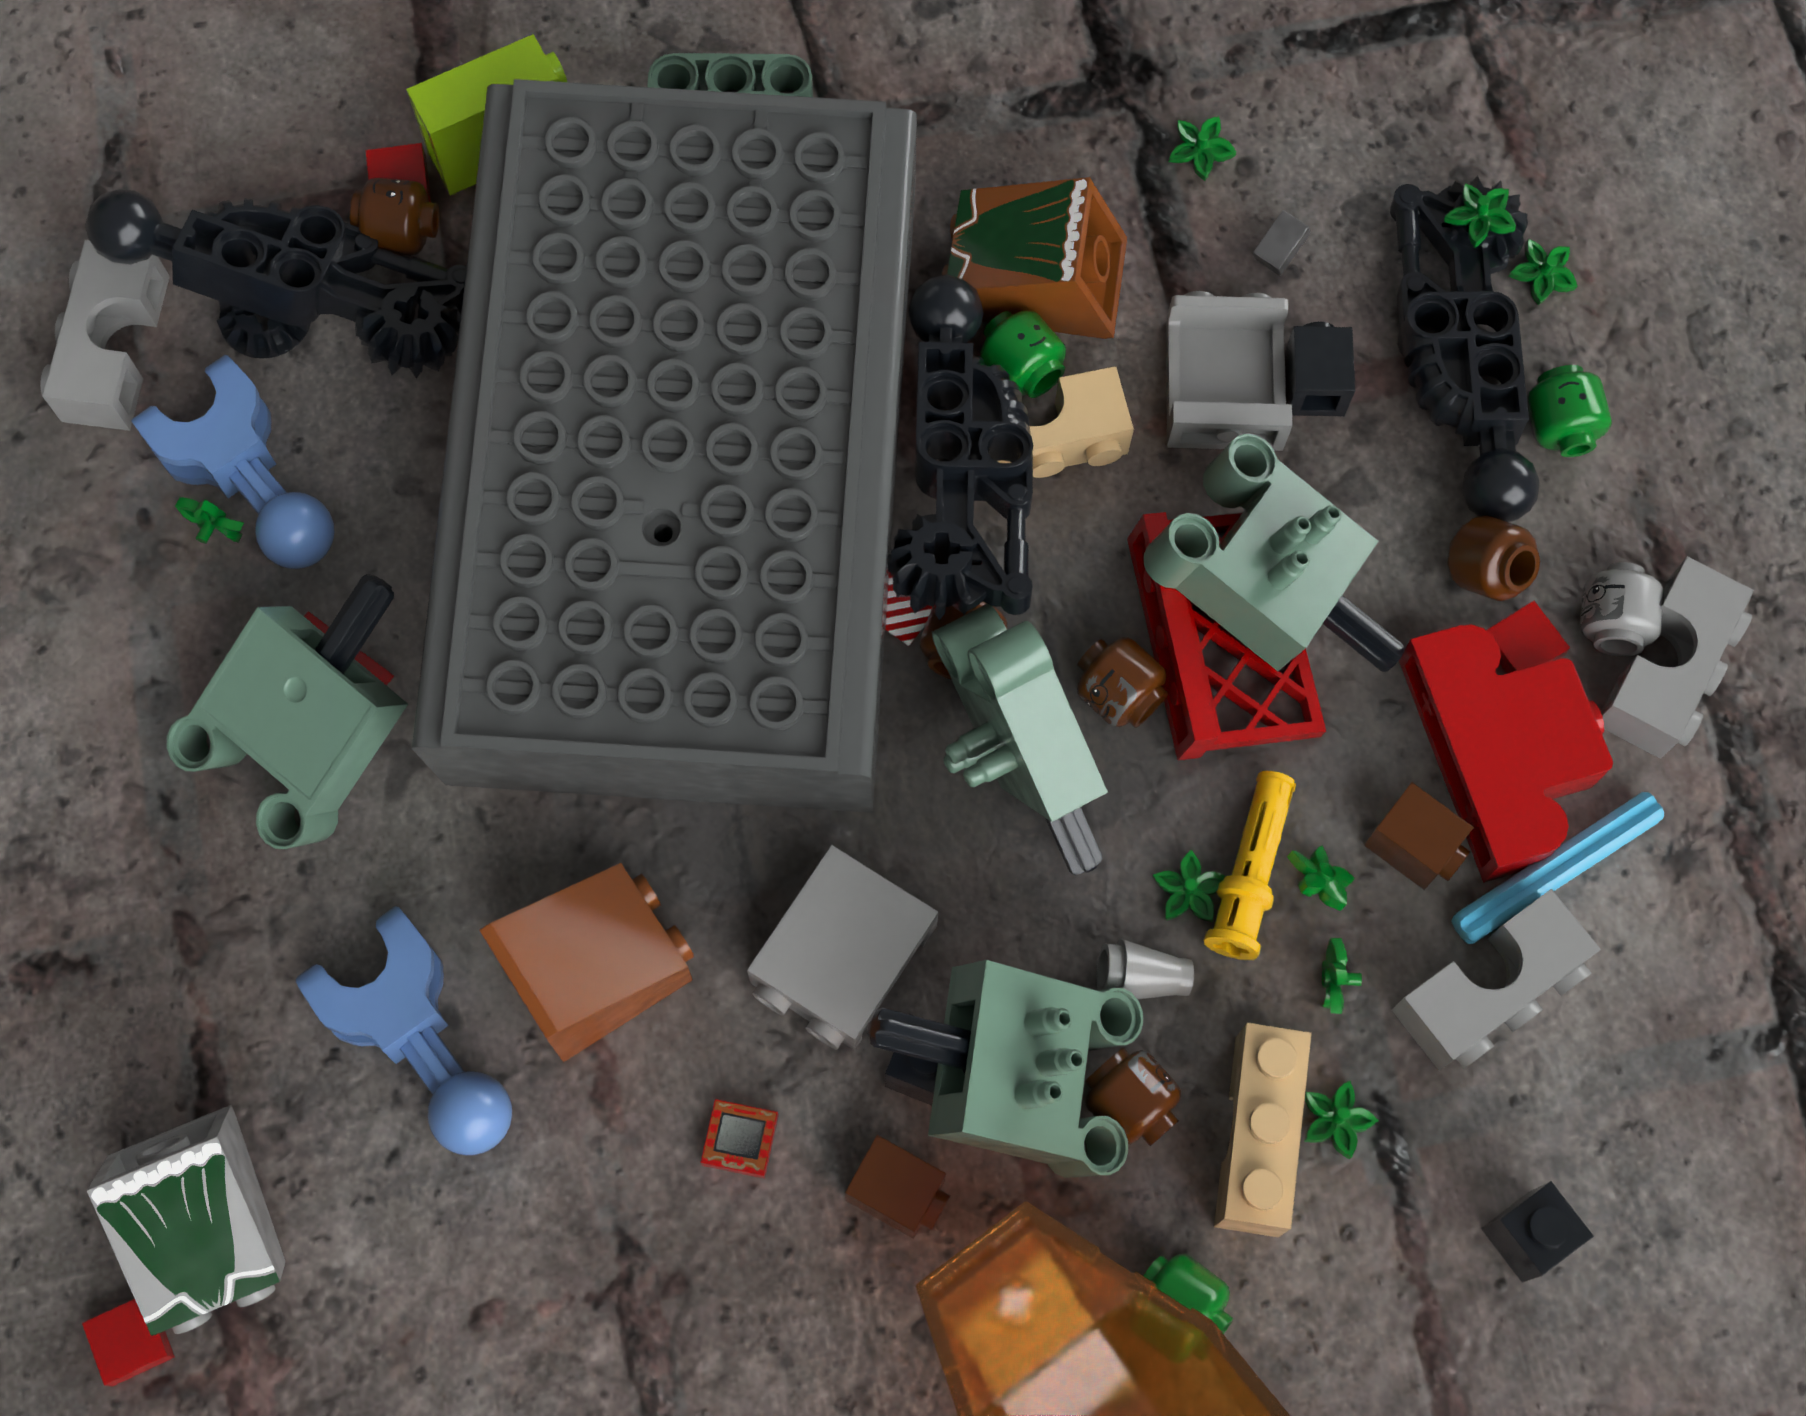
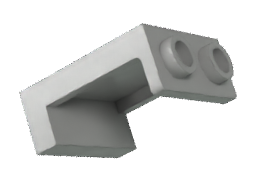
M1193 291L1172 297L1166 319L1167 448L1225 449L1238 435L1248 433L1266 440L1274 451H1283L1292 429V404H1286L1284 323L1288 314V299L1272 298L1264 293H1249L1242 297L1214 296L1205 291Z
M831 845L748 968L747 972L750 983L756 987L752 995L763 1005L780 1015H784L789 1008L808 1020L809 1023L805 1029L825 1045L837 1050L841 1043H844L851 1049L856 1050L862 1041V1034L873 1018L875 1011L878 1010L920 945L924 947L936 929L938 911Z

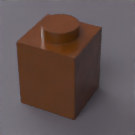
M1411 782L1364 846L1425 890L1437 875L1449 881L1470 854V851L1461 844L1474 827Z
M879 1135L875 1137L845 1191L847 1202L914 1239L921 1225L933 1230L951 1195L940 1190L945 1182V1172Z

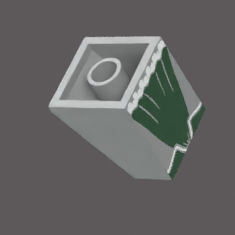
M231 1105L108 1155L87 1189V1193L151 1336L172 1328L174 1334L190 1331L208 1321L212 1317V1310L236 1301L238 1307L254 1304L273 1293L276 1289L274 1284L281 1281L286 1261L237 1117Z

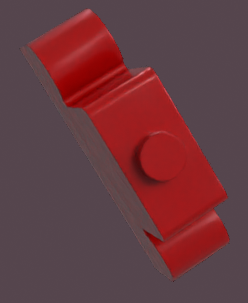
M1472 624L1459 625L1410 639L1399 663L1457 815L1474 827L1466 839L1483 883L1516 874L1529 865L1549 857L1566 839L1569 828L1566 813L1561 805L1553 799L1592 788L1613 767V759L1603 737V716L1597 704L1592 700H1588L1573 662L1568 658H1560L1504 675H1498L1495 671L1499 667L1501 659L1499 644L1487 630Z

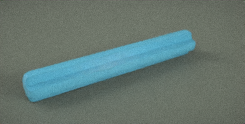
M1641 792L1561 844L1549 857L1529 865L1458 911L1451 920L1454 929L1465 943L1474 944L1506 923L1550 889L1555 891L1656 825L1664 817L1662 806L1651 793Z

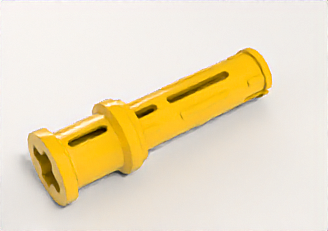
M1261 771L1258 773L1256 788L1243 829L1232 875L1226 876L1218 886L1217 895L1221 898V903L1214 928L1206 931L1203 941L1204 945L1210 950L1226 957L1239 960H1255L1260 954L1261 946L1256 941L1264 911L1270 910L1274 901L1272 889L1268 886L1281 841L1292 794L1296 789L1295 780L1280 772Z

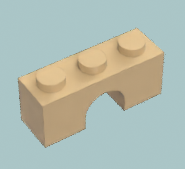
M1117 367L1060 377L1055 399L1058 417L1042 426H1029L1034 445L1033 477L1036 478L1049 477L1061 472L1067 466L1087 462L1091 466L1107 465L1117 461L1122 455L1128 454L1134 428ZM1005 460L997 461L1000 463H1012Z
M1246 1023L1236 1036L1229 1100H1233V1120L1228 1151L1224 1161L1221 1163L1214 1223L1216 1228L1272 1237H1280L1291 1229L1311 1043L1310 1032Z

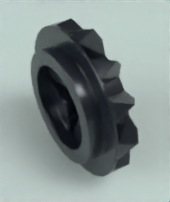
M219 301L220 316L217 323L224 339L234 350L248 357L260 359L273 358L289 352L304 339L311 325L309 323L302 326H292L269 319L267 321L268 330H265L254 315L255 313Z

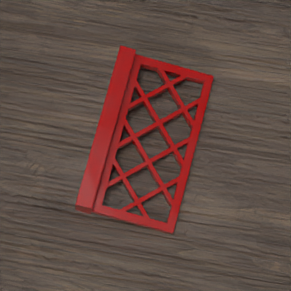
M1166 512L1143 514L1128 536L1127 541L1154 659L1164 667L1167 674L1163 688L1168 692V696L1164 700L1177 761L1201 758L1206 751L1321 737L1326 732V727L1306 649L1292 659L1283 672L1277 671L1253 653L1251 649L1246 648L1218 628L1220 624L1216 621L1211 623L1194 611L1190 600L1178 590L1166 588L1156 583L1146 571L1144 553L1147 546L1174 519L1168 520ZM1242 513L1203 517L1212 524L1217 533L1225 532L1222 538L1219 537V545ZM1197 630L1204 635L1201 641L1199 640ZM1209 640H1212L1239 659L1226 679L1205 665L1202 650ZM1245 664L1274 684L1261 704L1232 684ZM1292 672L1295 682L1289 678ZM1211 687L1217 690L1214 697L1212 696ZM1280 689L1301 704L1305 722L1287 724L1267 709ZM1223 696L1252 715V718L1243 730L1221 732L1215 707ZM1259 721L1267 726L1255 728Z

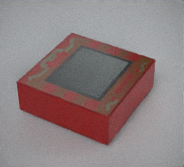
M715 1099L701 1165L765 1179L779 1117L778 1112Z

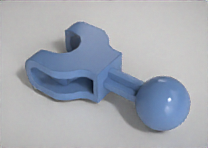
M223 355L205 368V373L210 377L215 387L216 395L213 406L203 417L190 422L173 421L160 412L156 406H150L131 420L156 457L175 480L192 485L210 484L216 486L227 498H230L238 491L244 496L258 514L255 525L257 543L263 554L273 563L285 568L302 569L319 562L330 550L334 539V523L328 509L322 502L311 495L301 492H286L270 473L269 469L276 465L266 447V442L271 432V413L260 398L253 382L228 355Z
M394 906L376 921V928L383 938L388 950L385 969L374 982L359 988L341 986L335 978L328 975L323 966L315 964L297 976L296 984L319 1020L339 1040L356 1046H377L395 1064L406 1057L432 1094L428 1107V1123L433 1136L439 1144L459 1155H478L487 1152L501 1142L510 1127L512 1119L510 1097L502 1084L490 1075L476 1071L465 1072L439 1037L438 1033L449 1026L438 1010V998L444 979L443 964L399 907Z

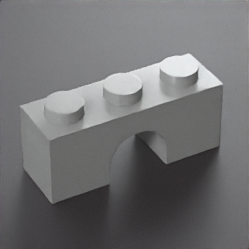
M90 240L84 241L80 259L75 261L70 269L69 288L71 293L66 311L61 312L56 320L55 340L57 344L51 364H47L44 367L40 382L42 397L61 422L130 431L131 420L135 414L144 378L127 352L107 350L105 346L112 334L129 325L157 327L170 278L158 256L152 255L148 260L131 265L114 263L98 254Z
M1688 556L1668 578L1663 588L1664 600L1661 606L1663 617L1660 635L1665 637L1675 648L1678 657V667H1662L1637 655L1619 675L1601 711L1604 720V730L1660 759L1677 743L1687 746L1695 735L1703 719V714L1695 709L1703 693L1708 696L1714 693L1728 668V664L1720 661V658L1727 644L1733 647L1738 644L1752 619V615L1744 610L1754 592L1753 589Z
M1552 889L1504 923L1488 938L1506 965L1507 978L1503 988L1492 990L1477 986L1466 977L1453 961L1405 996L1391 1010L1438 1071L1455 1059L1465 1069L1494 1047L1487 1037L1488 1034L1504 1022L1514 1032L1543 1010L1535 1000L1552 986L1562 996L1591 974V971L1584 962L1601 949Z

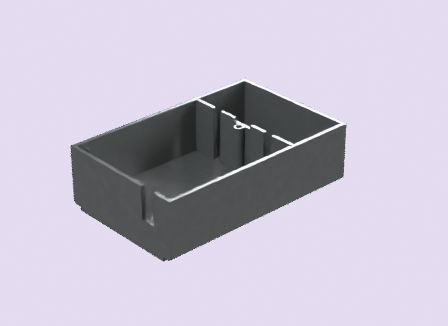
M514 79V85L491 84L487 87L412 750L445 785L873 813L889 584L888 555L891 554L916 190V112L909 109L886 108V102L521 79Z

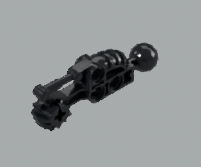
M1478 175L1470 182L1471 186L1478 189L1485 196L1493 189L1503 188L1501 181L1493 185L1491 189L1484 187ZM1455 181L1452 186H1448L1437 195L1430 191H1421L1415 185L1404 184L1399 186L1394 193L1390 214L1396 221L1398 251L1402 253L1403 278L1397 293L1399 324L1397 345L1404 357V363L1408 367V383L1418 389L1416 401L1421 409L1431 411L1429 419L1436 426L1446 424L1456 427L1455 433L1463 436L1464 446H1479L1480 456L1470 464L1464 473L1463 495L1468 508L1478 517L1490 516L1506 522L1516 521L1528 513L1537 501L1539 477L1533 463L1517 452L1515 448L1529 420L1519 314L1515 303L1508 296L1493 291L1491 274L1499 273L1506 269L1509 258H1515V255H1518L1524 243L1523 235L1528 225V214L1518 211L1521 205L1520 194L1508 196L1505 209L1514 219L1515 231L1498 234L1489 230L1484 241L1475 248L1468 238L1470 224L1452 225L1444 222L1445 216L1450 211L1465 206L1462 200L1463 185ZM1420 229L1449 266L1451 292H1446L1420 272ZM1477 325H1488L1496 332H1486ZM1418 326H1430L1438 333H1426ZM1481 376H1492L1499 380L1501 384H1489Z
M118 189L104 193L90 205L85 223L88 238L96 252L111 262L131 265L148 260L152 255L172 261L173 285L287 325H307L315 321L320 314H334L354 321L356 336L361 340V345L369 347L368 355L370 356L371 363L388 361L391 375H394L401 367L409 368L417 379L423 371V365L439 372L440 367L444 364L445 356H452L457 348L458 335L456 332L460 328L461 321L458 308L463 304L467 266L459 264L448 269L414 256L411 259L378 247L377 239L362 234L359 227L343 222L340 215L328 207L320 205L306 206L302 209L292 207L289 212L282 210L281 203L271 201L269 206L253 205V199L244 198V204L232 205L231 201L227 200L220 202L218 210L215 212L206 211L201 213L192 209L183 228L180 229L163 223L162 217L153 201L134 190ZM377 264L405 274L406 278L416 282L383 284L357 274L370 270ZM419 304L418 316L414 319L415 308Z
M948 274L932 277L916 289L908 312L916 336L923 341L919 342L915 478L920 490L927 496L936 499V514L925 516L917 514L912 522V530L898 529V534L894 538V549L888 555V572L893 577V590L897 598L910 597V607H912L914 614L929 605L934 607V612L940 620L946 612V607L953 606L965 615L967 611L983 601L991 606L1002 607L1008 614L1020 615L1029 609L1033 589L1032 581L1029 578V545L1026 542V518L1030 515L1033 495L1034 446L1029 427L1028 409L1022 403V393L1019 386L1010 380L1008 372L1001 365H984L982 357L973 355V343H967L975 337L984 315L977 290L966 280ZM936 459H948L951 461L942 462L937 461ZM1005 460L1012 463H1000L997 461ZM974 501H986L1007 519V541L1004 544V570L973 525Z

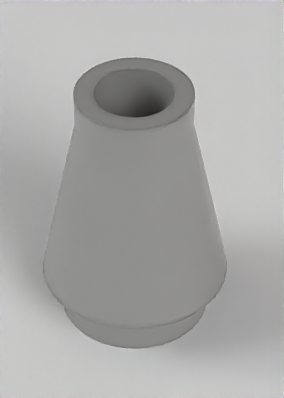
M1119 939L1117 944L1105 943L1100 950L1097 963V989L1124 988L1133 993L1137 999L1173 995L1188 997L1194 981L1193 961L1188 958L1175 957L1124 939Z

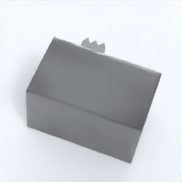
M1282 210L1254 250L1255 260L1281 276L1310 235L1309 226Z

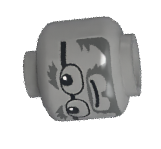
M1628 562L1611 564L1608 566L1607 571H1601L1591 576L1583 588L1580 617L1582 634L1593 642L1595 649L1607 655L1633 656L1641 653L1644 647L1652 644L1661 633L1663 617L1661 606L1664 600L1662 584L1653 576L1645 574L1643 567Z

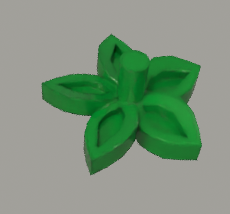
M1219 116L1207 119L1202 124L1200 131L1193 124L1178 120L1177 132L1184 143L1178 145L1173 150L1168 162L1185 163L1194 159V171L1205 181L1212 170L1214 161H1227L1235 157L1237 151L1228 140L1219 137L1221 131Z
M1465 183L1462 195L1465 206L1450 211L1445 216L1444 222L1452 225L1470 224L1468 238L1475 248L1484 241L1489 230L1498 234L1514 232L1516 228L1514 219L1505 209L1509 189H1493L1485 196L1475 187Z
M1528 239L1525 243V256L1528 262L1519 264L1508 275V277L1518 281H1533L1530 291L1537 305L1544 302L1553 290L1569 292L1574 291L1578 287L1574 274L1567 267H1563L1568 261L1570 247L1558 246L1547 255L1542 246L1531 239Z
M179 497L175 505L177 510L183 517L190 522L196 523L200 528L196 540L207 544L216 528L227 538L239 543L243 535L240 530L244 522L226 518L225 512L207 500L197 502L190 498Z
M1323 845L1311 854L1310 860L1294 850L1288 854L1287 858L1305 875L1298 884L1301 894L1307 897L1318 894L1319 899L1325 905L1339 911L1347 905V892L1345 889L1353 882L1355 877L1344 868L1331 866Z
M1192 850L1182 859L1180 874L1173 871L1153 874V879L1161 889L1168 893H1173L1166 903V921L1180 917L1190 906V910L1199 919L1213 923L1214 905L1210 895L1217 893L1219 883L1224 880L1225 875L1215 871L1201 874L1200 861Z
M1330 938L1326 950V960L1322 962V988H1326L1323 1008H1330L1331 1013L1342 1014L1344 1008L1341 985L1361 986L1362 984L1361 973L1347 972V952L1342 938Z
M1351 1081L1340 1086L1335 1091L1332 1100L1321 1093L1305 1092V1102L1308 1108L1319 1118L1307 1128L1304 1142H1322L1331 1137L1336 1151L1347 1159H1351L1358 1143L1357 1133L1366 1131L1379 1120L1367 1109L1361 1107L1353 1108L1355 1093Z

